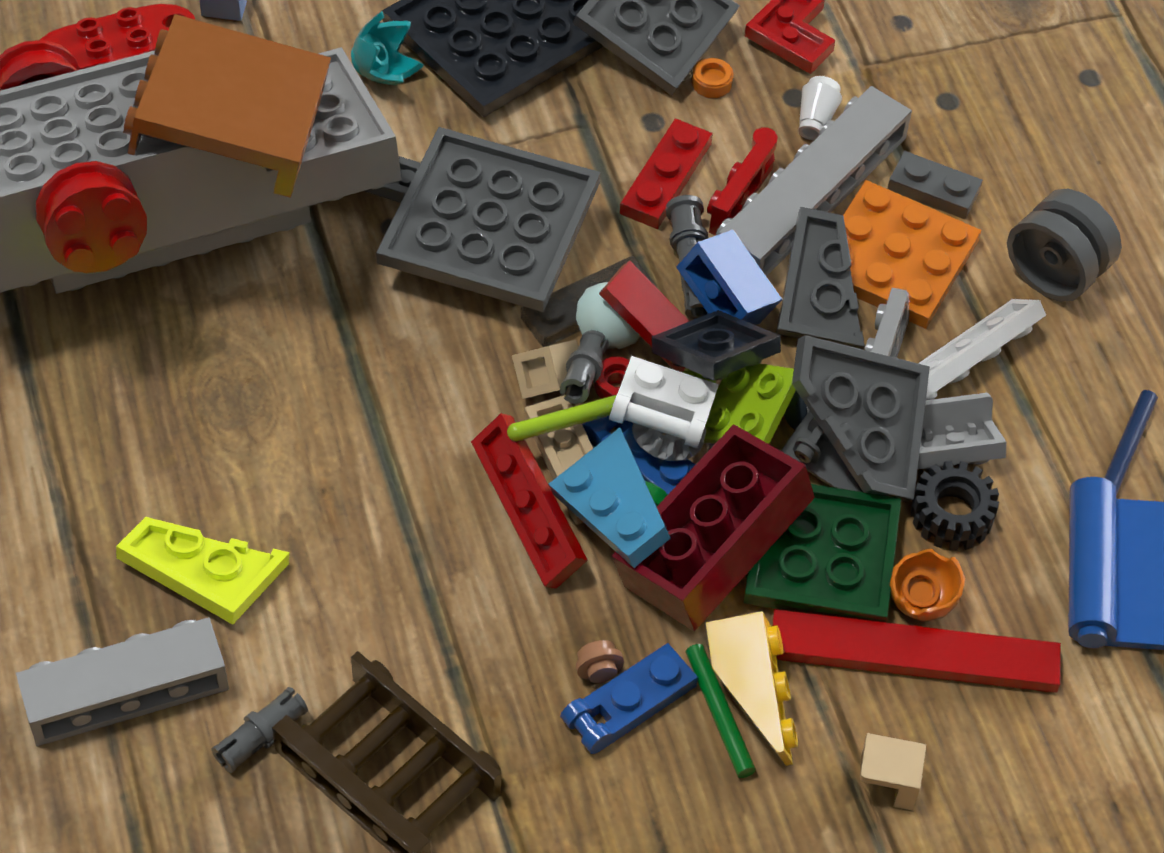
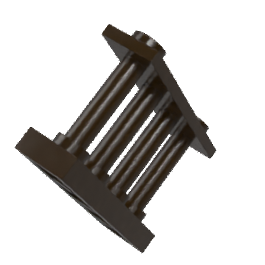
M357 651L351 656L352 677L355 684L309 725L302 724L299 726L288 715H285L272 727L275 751L390 853H431V837L429 833L476 788H479L493 801L501 796V769L491 755L482 750L479 752L475 751L396 684L389 670L377 660L371 662ZM370 696L390 712L385 719L344 756L338 754L335 757L323 747L322 740ZM405 726L426 743L380 787L374 785L370 788L358 777L357 771ZM440 757L444 758L462 774L416 819L413 817L405 819L394 809L393 802Z

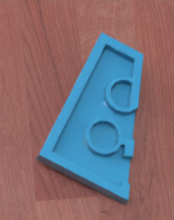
M621 428L614 431L548 484L557 499L633 568L670 539V535Z

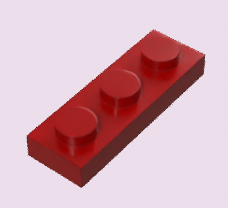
M675 118L621 201L620 214L658 230L666 217V204L674 197L679 196L711 146L713 133Z

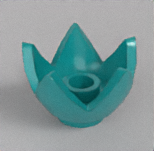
M381 11L371 18L358 33L351 50L352 64L360 75L380 84L400 85L404 82L403 79L416 73L424 64L399 52L411 22L390 21L380 23L384 18Z

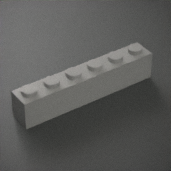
M870 86L859 98L853 97L847 103L843 113L835 121L829 120L821 129L818 137L810 145L804 144L796 153L793 161L785 169L779 168L772 175L768 185L759 194L753 193L746 200L742 210L733 219L727 218L718 228L716 235L734 230L767 276L791 252L800 207L831 213L906 139L912 110Z

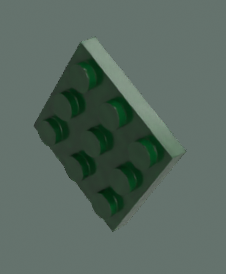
M811 484L815 498L748 572L743 603L793 612L886 622L901 498Z

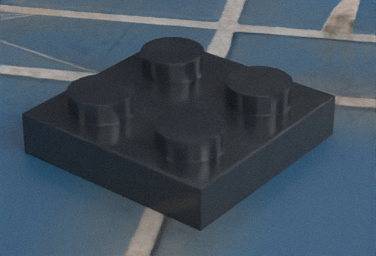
M720 310L652 336V353L671 361L673 365L697 372L707 380L725 379L732 372L746 366L758 365L763 359L781 352L780 335Z

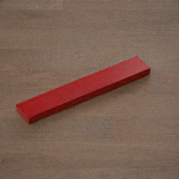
M776 609L773 612L772 626L778 625L783 643V654L776 655L777 660L1057 693L1060 687L1061 643Z

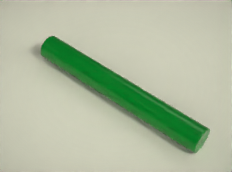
M702 644L692 645L686 649L685 653L693 672L698 676V684L738 778L748 777L756 771L754 763L716 674L712 669L704 646Z

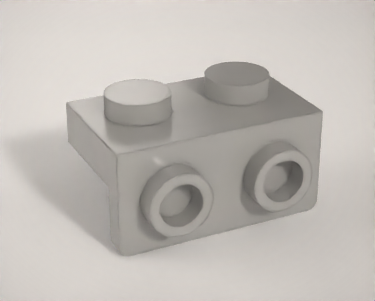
M989 393L926 400L918 469L930 470V467L935 464L942 469L944 461H952L953 465L960 464V461L970 464H984L989 460L1006 458L1007 442L992 421L993 399Z

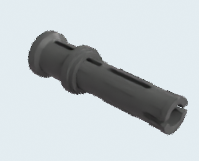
M693 195L674 197L666 204L665 208L666 216L671 220L673 230L669 238L670 245L677 252L679 263L697 242L708 239V232L702 227L701 216L704 213V204L700 198ZM680 274L684 294L685 315L693 320L707 315L708 312Z

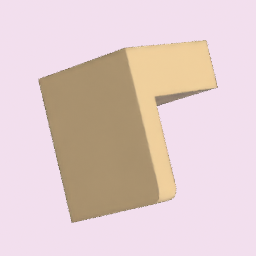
M576 340L512 355L522 399L560 390V385L567 374L566 363L571 353L578 349Z
M867 733L860 758V764H862L860 780L865 783L895 788L893 807L913 811L921 787L926 744Z

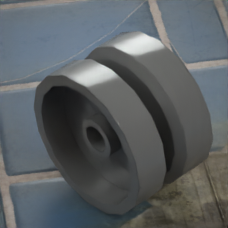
M1069 188L1054 190L1045 197L1031 213L1010 230L1006 242L1009 258L1023 280L1043 296L1059 302L1074 301L1096 281L1097 277L1106 272L1118 260L1122 249L1120 232L1108 212L1097 201L1086 194Z

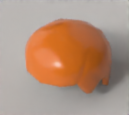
M925 549L918 553L904 556L893 567L889 585L891 588L890 593L897 608L905 615L920 621L941 619L950 613L960 602L965 576L959 561L955 557L946 558L936 553L933 549Z

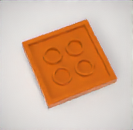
M865 180L843 214L851 259L850 270L854 293H856L858 299L879 307L880 304H887L892 288L907 290L909 292V322L926 329L979 242L982 230Z

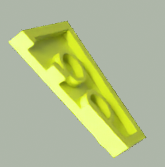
M145 517L116 546L117 559L232 625L289 565L290 552L274 548L271 554L249 549L248 542L233 538L230 539L229 543L205 538L201 530Z

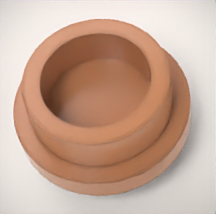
M608 640L591 642L583 646L577 653L576 670L578 676L593 683H603L613 679L617 675V671L624 665L622 652L615 648L613 642Z

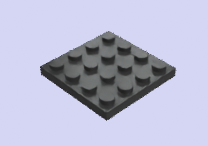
M438 127L376 252L377 264L544 312L598 189L601 172Z

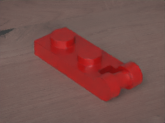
M761 127L754 131L751 151L742 163L736 162L733 165L727 178V185L723 191L716 190L712 195L707 207V213L711 214L709 233L716 236L717 230L723 221L727 218L733 219L742 210L746 200L758 191L772 171L775 160L774 151L778 140L774 130Z

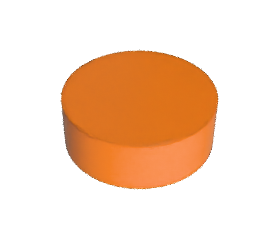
M703 59L693 68L692 87L698 94L704 97H722L729 93L732 88L733 69L727 62L721 59Z

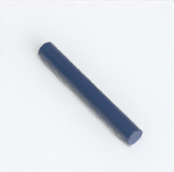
M1149 390L1141 391L1104 476L1105 479L1111 481L1116 486V496L1158 399L1157 395Z

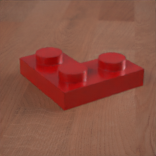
M771 0L745 27V37L809 74H812L834 51L835 39L809 25L823 10L825 0Z

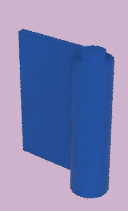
M1085 477L1076 480L1070 486L1068 632L1069 636L1080 645L1087 648L1116 646L1164 650V502L1116 499V486L1111 481L1100 477Z

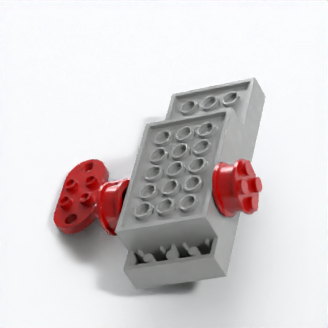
M154 4L138 8L128 7L119 10L115 14L99 18L81 19L76 24L51 31L39 40L24 41L6 49L0 55V292L22 286H32L47 279H51L56 294L69 290L74 291L86 285L111 278H121L132 272L154 266H164L171 261L196 254H206L214 249L235 243L249 242L260 236L278 231H288L296 226L310 223L309 206L339 200L350 194L368 189H378L386 184L402 180L396 136L342 47L318 53L331 57L324 91L291 198L273 193L278 171L144 134L141 137L135 155L128 154L131 135L123 133L125 119L129 107H134L136 91L140 80H144L149 57L151 54L154 55L159 32L161 29L169 30L175 14L195 20L194 15L188 9L174 4Z

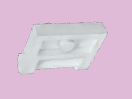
M631 356L609 420L621 424L624 420L684 439V445L698 449L719 384Z

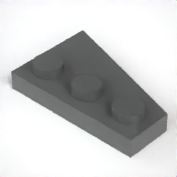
M800 207L776 334L798 339L806 335L864 349L863 331H860L857 313L859 307L857 295L853 289L850 270L851 259L843 215Z

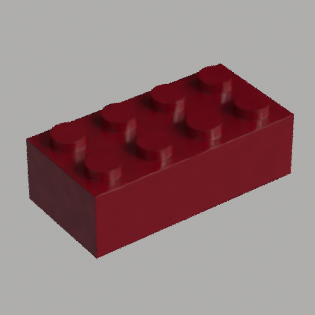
M733 424L657 506L670 539L635 568L616 551L614 552L612 559L624 587L695 632L815 498L806 465Z

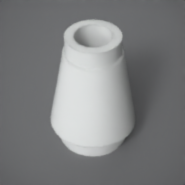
M815 76L803 86L800 126L798 129L802 137L815 140L823 126L832 119L842 101L841 88L835 80L825 76Z

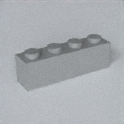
M210 617L198 621L185 620L176 624L173 628L153 634H137L129 637L125 642L104 648H88L76 656L59 661L39 662L27 670L16 673L36 747L229 690L225 664Z

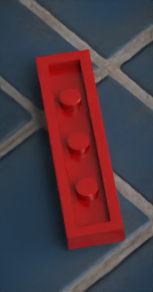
M500 413L471 443L544 587L557 589L585 564L588 559L526 441H512L508 437V427L516 423L513 416Z

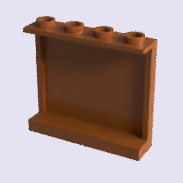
M175 14L169 30L161 29L159 32L154 55H150L144 80L139 82L134 107L130 106L123 129V133L131 135L128 154L135 155L142 135H148L276 170L278 173L273 193L291 198L324 91L331 57Z

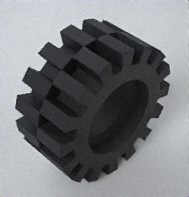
M944 461L942 471L935 464L930 467L929 473L924 471L920 476L914 500L912 501L911 516H914L913 525L915 529L923 527L921 532L922 538L927 541L931 536L936 537L934 546L941 548L943 541L950 542L949 550L957 551L959 543L962 542L965 550L973 548L975 540L980 544L985 540L986 535L990 533L999 507V501H997L999 492L997 488L992 489L994 481L990 476L983 480L980 479L983 470L977 466L973 472H969L966 470L968 466L966 462L960 461L959 467L956 469L953 468L952 461ZM946 496L958 497L971 506L972 512L966 515L948 513L938 505L937 500Z

